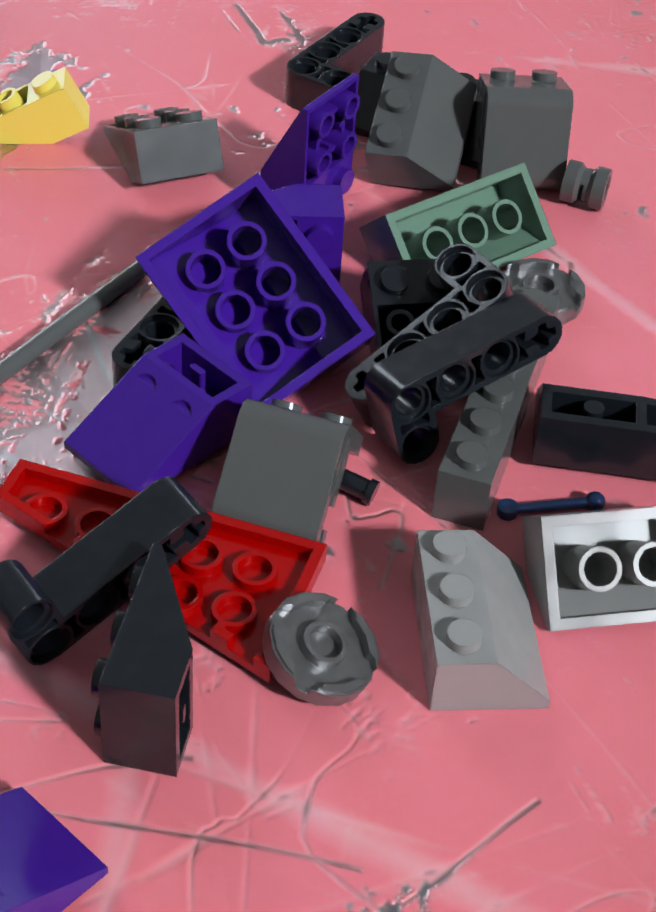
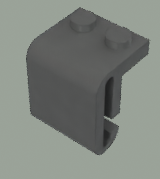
M496 67L491 68L490 74L479 73L478 91L483 98L479 146L482 148L481 162L477 163L476 179H482L525 162L535 190L560 191L567 166L573 113L572 89L562 77H557V72L553 70L535 69L532 70V76L515 75L516 70Z
M247 398L243 402L237 417L211 512L324 543L328 531L322 528L328 506L335 507L349 454L359 455L364 436L352 426V419L338 414L322 412L321 417L302 413V406L288 401L273 398L271 404Z

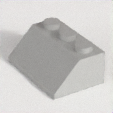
M656 505L522 516L526 572L547 631L656 621Z
M417 530L411 582L430 711L548 708L550 699L522 567L475 530Z

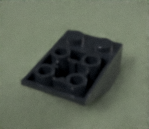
M436 259L367 261L360 283L363 316L376 333L369 344L371 355L446 296L445 290L435 271Z
M153 543L145 565H136L132 572L128 590L130 603L127 611L118 610L114 617L110 634L112 649L108 659L100 657L93 671L91 695L99 697V705L94 720V734L102 736L103 762L177 777L193 728V648L162 544Z

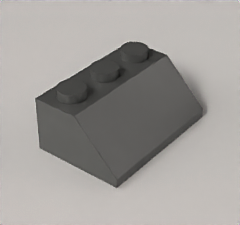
M392 51L365 149V158L371 183L439 191L454 189L478 91L477 85L432 54Z

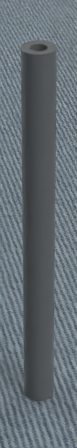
M134 261L0 360V386L143 279L146 273L138 262Z

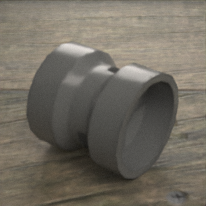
M571 159L562 180L559 200L571 204L576 201L584 202L588 208L601 211L609 191L612 169L601 166L591 169L587 168L584 162Z

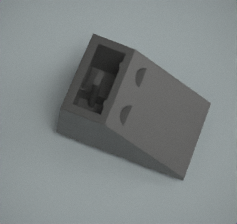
M166 107L153 110L154 117L139 115L138 113L114 116L115 124L103 125L106 137L130 180L133 182L148 184L224 170L217 118L202 116V110L190 111L189 108Z

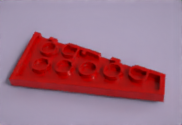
M19 459L0 486V512L65 552L140 492ZM206 511L212 517L210 531L195 548L169 568L187 631L270 683L273 674L265 662L261 642L265 624L286 598L302 592L312 591L326 561L327 544Z

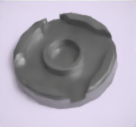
M528 258L507 264L506 270L503 271L512 290L515 285L524 288H536L548 294L561 296L557 318L561 321L562 325L577 318L583 309L585 284L579 275L569 269L568 274L559 270V263L548 259Z
M302 592L286 598L267 620L261 640L265 662L277 682L295 697L316 706H340L356 699L369 684L373 672L377 669L379 653L375 635L364 618L352 607L346 611L342 606L335 604L338 600L337 598L325 593Z

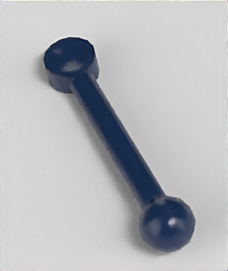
M596 491L590 492L586 497L526 503H517L513 499L505 498L501 499L497 504V516L502 520L511 521L518 514L577 508L602 510L606 503L603 494Z

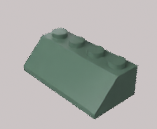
M525 162L391 212L359 227L372 261L436 259L449 246L467 244L475 248L496 267L501 268L516 260H521L556 245Z

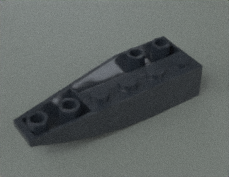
M542 383L537 389L535 399L531 463L656 481V399Z

